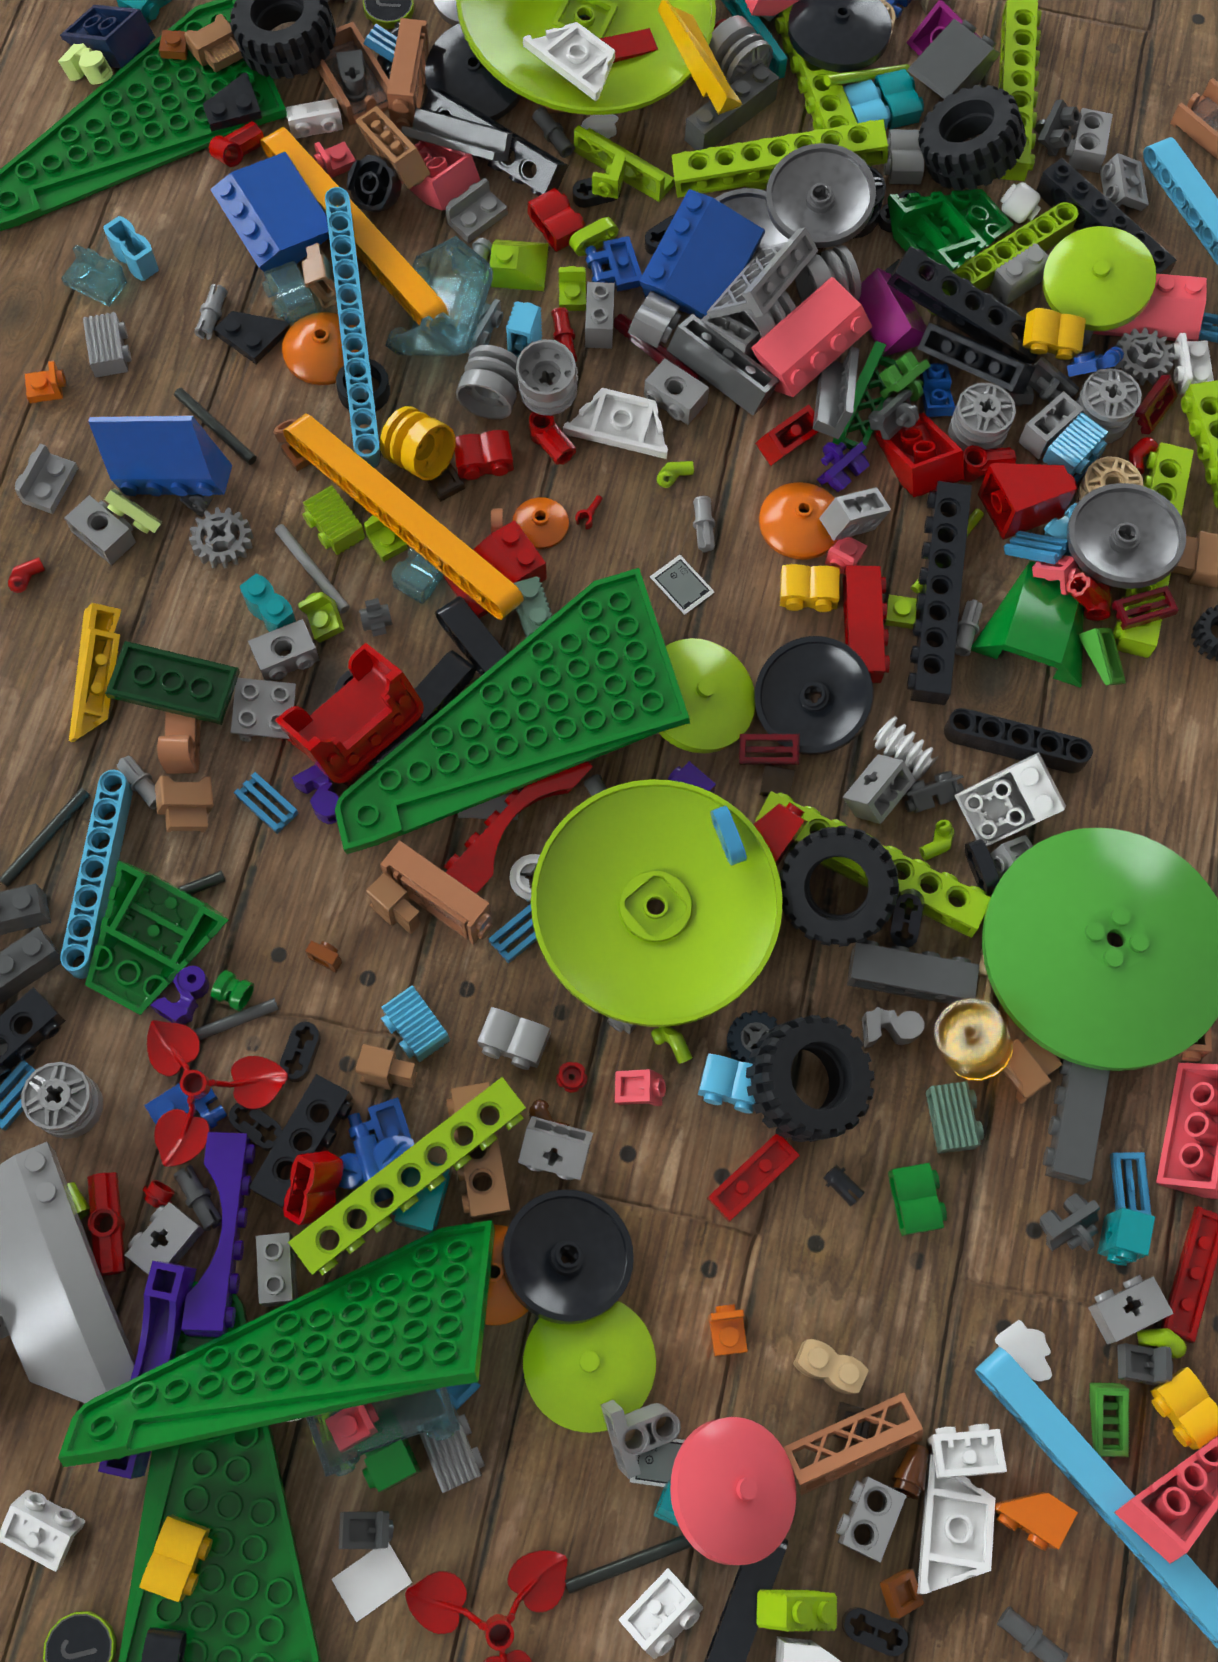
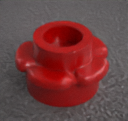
M578 1062L562 1064L559 1067V1074L556 1075L557 1084L559 1087L565 1088L566 1092H577L580 1087L583 1088L587 1083V1075L584 1073L585 1068ZM573 1074L575 1078L570 1080L569 1075Z
M152 1180L149 1186H144L143 1188L146 1195L144 1200L151 1206L159 1208L162 1205L166 1206L168 1202L172 1203L171 1198L175 1192L163 1182Z

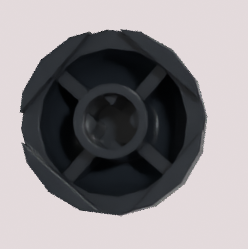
M366 155L363 159L353 163L348 172L347 189L351 191L353 197L351 200L357 207L366 211L381 212L388 210L397 202L401 194L402 183L389 161L383 157Z

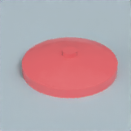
M726 1417L706 1422L695 1429L683 1442L672 1468L670 1489L675 1518L688 1542L706 1558L724 1565H748L768 1557L785 1539L791 1527L796 1507L794 1472L780 1442L762 1425L740 1417Z

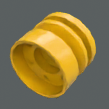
M404 406L396 410L386 421L380 436V451L383 458L422 480H432L438 477L448 467L456 447V436L451 427L435 418H431L426 413L412 406Z

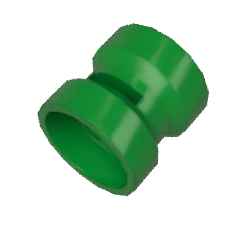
M224 970L212 987L211 997L219 1002L226 1001L231 1008L241 1011L248 1004L255 985L246 979L239 980L234 973Z

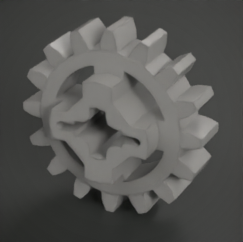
M1135 328L1130 335L1124 333L1121 340H1118L1115 347H1120L1123 350L1124 357L1114 367L1115 369L1122 368V371L1131 375L1134 379H1138L1142 386L1146 380L1153 385L1157 378L1159 379L1161 375H1166L1171 370L1172 362L1175 358V354L1170 353L1173 345H1165L1167 337L1158 338V331L1156 330L1152 334H1148L1147 328H1144L1142 333H1139Z
M216 507L215 514L211 515L206 510L204 512L205 519L198 517L195 519L198 527H190L192 536L189 537V541L195 556H199L203 564L210 560L212 568H215L218 563H222L223 567L227 568L229 561L237 565V557L246 558L247 553L245 549H252L253 546L250 539L254 538L248 520H243L240 512L233 515L231 508H227L225 513H221L219 507ZM239 530V540H236V537L238 536L237 531ZM206 535V536H207L206 539H205V543H206V544L203 545V538H204V536Z

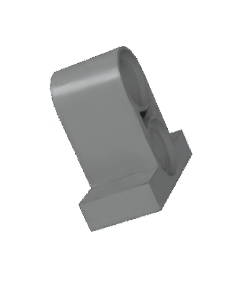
M614 1400L601 1404L618 1469L628 1479L641 1474L636 1456L672 1442L680 1433L681 1424L678 1417L663 1404H650L627 1414H624L623 1409ZM666 1417L663 1427L656 1429L658 1420ZM635 1429L634 1437L629 1441H625L627 1432Z

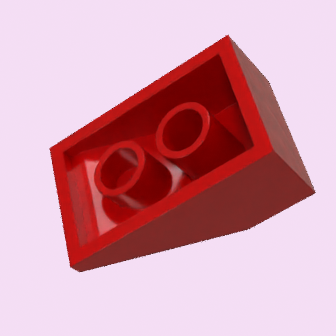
M924 413L919 414V420L913 427H903L890 440L882 439L881 431L874 430V436L900 484L913 497L922 496L929 491L935 490L938 481L955 483L964 479L963 450Z
M515 520L491 533L473 549L512 583L536 576L540 578V582L547 579L546 562ZM443 575L455 595L462 597L478 618L489 613Z

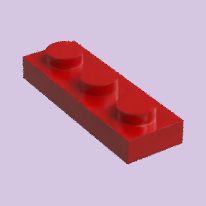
M775 1134L715 1189L707 1199L730 1222L800 1155L783 1137Z

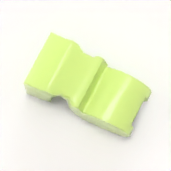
M84 43L73 44L58 61L70 81L79 80L85 75L89 83L95 85L108 81L113 75V71L103 53L97 50L92 51Z

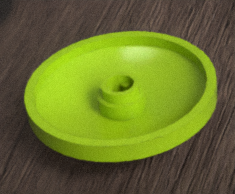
M1107 226L1084 228L1065 237L1050 253L1043 273V291L1050 308L1061 314H1071L1085 318V330L1089 331L1112 330L1134 320L1148 305L1156 283V267L1147 247L1134 235L1124 230Z
M690 638L670 643L666 646L690 718V723L659 732V734L674 746L694 753H713L731 746L740 738V734H744L749 728L755 712V690L746 668L726 648L708 640Z
M617 1301L601 1316L579 1324H559L539 1318L533 1326L525 1345L523 1372L527 1389L533 1401L544 1415L566 1429L582 1433H596L607 1431L601 1404L614 1400L623 1409L624 1414L642 1407L653 1386L656 1373V1353L651 1335L643 1321L628 1306Z

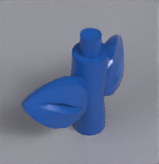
M365 1123L354 1127L357 1140L353 1141L356 1154L346 1153L339 1157L343 1160V1174L339 1187L354 1190L412 1147L414 1145L413 1139L406 1136H391L377 1143L375 1134L369 1135ZM389 1189L379 1190L375 1195V1203L394 1197L393 1192Z

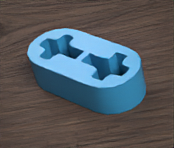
M723 806L710 811L714 828L729 864L732 866L746 861L745 848L728 807Z

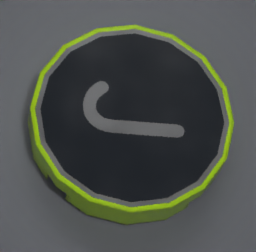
M363 0L365 17L369 18L373 25L378 24L384 29L395 28V24L400 22L401 18L411 19L414 13L413 0Z
M80 1611L67 1615L50 1629L44 1643L43 1660L44 1662H113L116 1655V1637L113 1628L107 1620H104L99 1614L92 1611Z

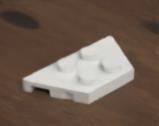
M578 22L565 25L562 28L546 30V36L535 39H532L531 35L523 37V47L593 100L597 101L615 60V50Z
M601 388L593 396V400L586 403L579 410V414L570 423L567 421L563 426V433L565 435L667 459L668 448L665 445L656 400Z
M933 1454L928 1456L917 1589V1594L920 1595L989 1572L992 1565L996 1498L982 1488L973 1485L967 1477L937 1479Z

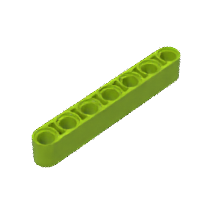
M1068 202L1056 205L969 259L954 270L953 273L960 278L971 281L979 290H985L991 285L996 268H1000L1005 262L1008 263L1009 260H1012L1017 254L1024 252L1033 243L1038 244L1045 252L1070 235L1078 217V209ZM942 288L943 292L950 296L949 292Z

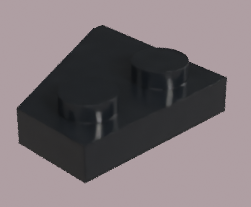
M247 72L240 75L203 103L211 132L262 119Z
M231 311L214 328V332L225 343L257 364L284 338L290 328V323L283 320Z

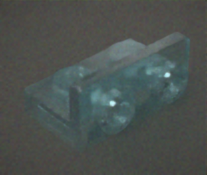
M75 245L73 251L76 259L61 278L64 285L110 307L127 284L122 266L113 259L108 260L99 256L90 248L85 249Z

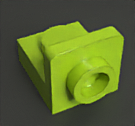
M615 153L613 163L607 165L605 174L593 172V194L618 199L626 174L625 155Z
M568 266L559 268V307H565L568 311H586L585 267Z
M372 515L364 522L366 537L383 562L408 549L407 543L380 522L376 516Z
M312 593L305 600L298 603L299 610L307 614L316 641L323 642L345 631L336 601L325 593Z

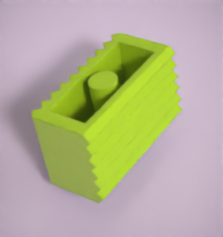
M333 485L303 502L305 512L302 515L311 529L313 527L318 529L320 532L318 538L325 549L331 547L334 553L339 555L341 552L349 549L350 546H354L355 543L364 540L365 535L362 524L337 493L336 489H334Z
M759 1590L757 1593V1625L759 1628L787 1632L835 1631L837 1628V1596L835 1593L815 1590Z

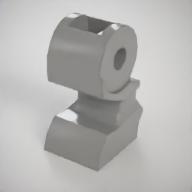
M879 1007L873 1011L866 1012L862 1017L864 1049L872 1047L882 1036L881 1028H885L893 1041L898 1045L912 1043L924 1030L923 1018L915 1011L903 1012L898 1017L895 1010L888 1011Z

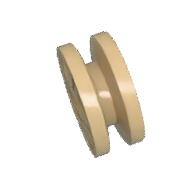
M1108 456L1097 459L1088 467L1085 476L1082 478L1078 488L1079 500L1091 491L1109 484L1129 483L1143 486V477L1139 470L1125 459Z

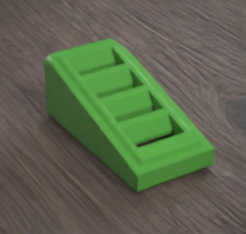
M1094 628L1079 634L1081 643L1105 685L1125 684L1126 680L1112 629Z
M1089 1383L1093 1449L1100 1457H1129V1388L1121 1383ZM1104 1395L1115 1396V1401H1103ZM1103 1410H1116V1415H1103ZM1103 1424H1117V1430H1103ZM1103 1438H1118L1119 1444H1103Z

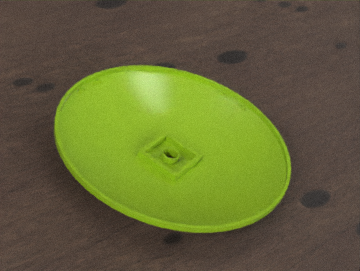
M456 0L458 19L464 37L481 64L496 79L517 94L555 110L584 115H608L633 111L667 97L692 76L658 12L661 0ZM668 0L673 7L693 15L705 40L710 45L711 33L715 26V0ZM587 15L591 19L581 20L579 16ZM578 22L599 39L650 28L658 50L613 63L600 97L595 101L523 47V37L531 35L532 39L546 36V30L562 28Z

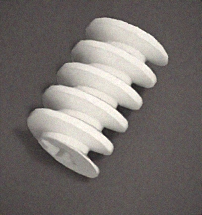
M894 716L874 737L873 741L877 739L875 748L881 750L886 747L884 756L891 757L895 754L894 758L903 760L910 771L913 770L912 775L915 780H918L934 764L938 756L933 759L931 758L932 747L925 751L922 750L923 739L916 743L912 742L916 734L914 731L905 736L904 731L907 725L903 724L896 728L895 724L898 718Z

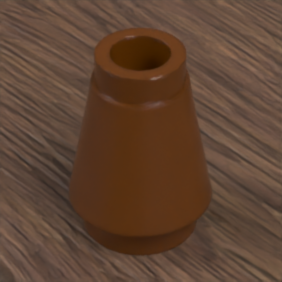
M911 1443L909 1450H907L892 1478L894 1481L893 1489L907 1495V1498L917 1500L920 1493L925 1492L928 1456L930 1453L927 1448Z

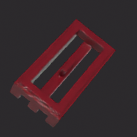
M1161 375L1136 410L1135 417H1140L1137 422L1138 425L1142 426L1140 429L1142 434L1152 433L1178 397L1170 375Z
M1168 586L1115 600L1111 605L1113 610L1117 611V619L1122 622L1120 625L1122 630L1171 617L1179 611ZM1161 596L1165 597V599L1156 601L1153 603H1147L1142 606L1132 608L1126 611L1124 609V607L1148 601L1154 598H1158ZM1169 606L1168 608H1164V609H1161V610H1157V611H1154V612H1151V613H1147V614H1144V615H1140V616H1137V617H1134V618H1130V619L1128 618V617H1132V616H1135V615H1139V614H1142V613H1145V612H1149V611H1152V610H1156V609H1159V608H1162V607Z
M740 734L739 764L800 765V734ZM746 741L793 742V747L746 746ZM746 753H793V757H746Z

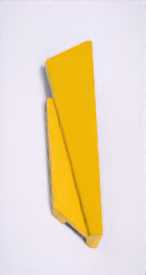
M661 0L658 12L703 98L709 96L718 115L741 107V100L727 82L693 15L673 7L668 0Z
M91 603L84 611L69 735L70 742L77 741L108 719L111 698H108L105 692L117 660L120 634L114 632L121 609Z

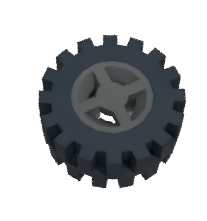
M752 1010L751 1013L745 1012L739 1018L737 1017L727 1034V1050L731 1053L730 1057L739 1062L753 1064V1062L749 1061V1056L752 1050L759 1048L754 1046V1044L757 1045V1041L763 1035L769 1034V1030L778 1025L776 1023L777 1019L773 1016H767L768 1013L764 1011L758 1013V1010Z

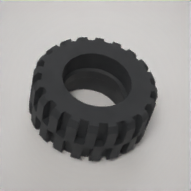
M236 0L233 5L234 8H232L230 15V26L242 57L252 70L265 77L270 75L273 79H281V77L292 79L294 75L301 74L303 76L308 73L309 69H316L320 66V61L322 59L326 60L334 46L336 26L327 0ZM295 22L285 29L272 31L281 24Z
M975 85L971 89L967 87L960 89V92L954 95L953 93L949 94L943 102L939 101L934 105L933 111H929L925 116L924 122H922L918 137L919 147L929 174L936 183L941 184L943 187L948 189L953 187L954 190L963 191L964 188L974 190L980 185H990L994 179H1000L1005 176L1008 169L1011 170L1016 165V159H1020L1026 144L1025 128L1016 100L1007 91L991 85H987V87ZM981 134V135H979L978 137H976V138H974V139H972V140L963 142V141H965L966 139H968V138H970V137H972V136Z
M848 826L827 827L806 836L786 857L779 876L782 889V909L785 915L788 914L792 920L791 924L796 930L799 928L808 939H816L821 941L822 945L827 946L831 944H838L839 947L849 946L851 943L866 941L868 937L873 934L875 935L888 922L897 902L899 892L898 872L889 851L874 836L871 837L865 831L848 828ZM845 857L858 863L864 870L868 879V894L863 904L855 911L843 915L831 914L821 909L813 900L810 892L811 875L814 869L826 859Z
M810 1015L777 1025L769 1030V1034L763 1035L757 1041L759 1048L752 1050L749 1056V1061L753 1062V1065L746 1068V1078H751V1086L747 1087L748 1096H754L756 1103L752 1107L756 1114L762 1113L764 1115L762 1122L768 1128L777 1127V1135L783 1138L791 1137L793 1141L812 1142L845 1134L846 1130L853 1129L859 1123L858 1117L865 1116L869 1105L866 1104V1101L873 1099L874 1088H870V1082L875 1081L874 1071H870L868 1062H872L869 1052L864 1053L861 1048L864 1046V1043L858 1036L853 1038L850 1035L852 1029L845 1024L837 1026L838 1022L833 1018H821L819 1015ZM801 1049L816 1055L828 1073V1095L822 1106L818 1109L805 1104L798 1097L792 1085L791 1066L794 1057Z

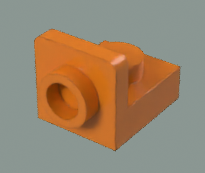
M48 361L49 370L25 374L26 395L29 403L63 399L62 387H66V379L63 370H58L54 361Z
M735 1304L715 1307L716 1313H711L708 1316L714 1357L748 1352L743 1322L744 1310H735Z

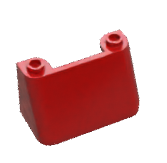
M367 643L356 650L349 659L348 668L354 678L311 715L303 708L294 706L275 719L276 723L289 738L334 783H344L352 778L421 717L424 709L421 698L403 671Z

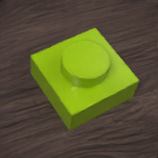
M889 594L887 599V619L884 625L913 629L916 618L917 598Z

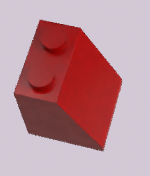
M993 463L989 465L978 496L1004 540L1015 536L1018 531L1025 532L1049 523L1054 518H1062L1077 487L1074 477L1067 472L1064 465Z

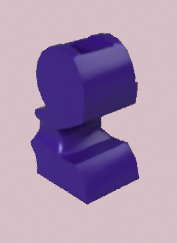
M316 765L291 777L295 787L302 793L309 794L317 789L310 800L315 815L326 824L336 823L335 807L339 796L334 791L331 779Z
M197 966L183 968L173 979L180 993V1000L178 1002L171 1003L164 997L157 999L151 1004V1007L157 1014L171 1023L185 1025L192 1022L195 1009L199 1006L195 1000L203 997L209 990V980L204 971Z

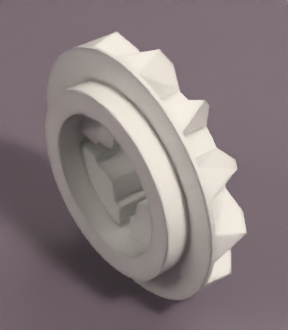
M529 854L521 857L514 863L510 871V886L516 896L524 898L527 902L531 901V888L529 879L525 877L532 876L533 872H535L539 854Z

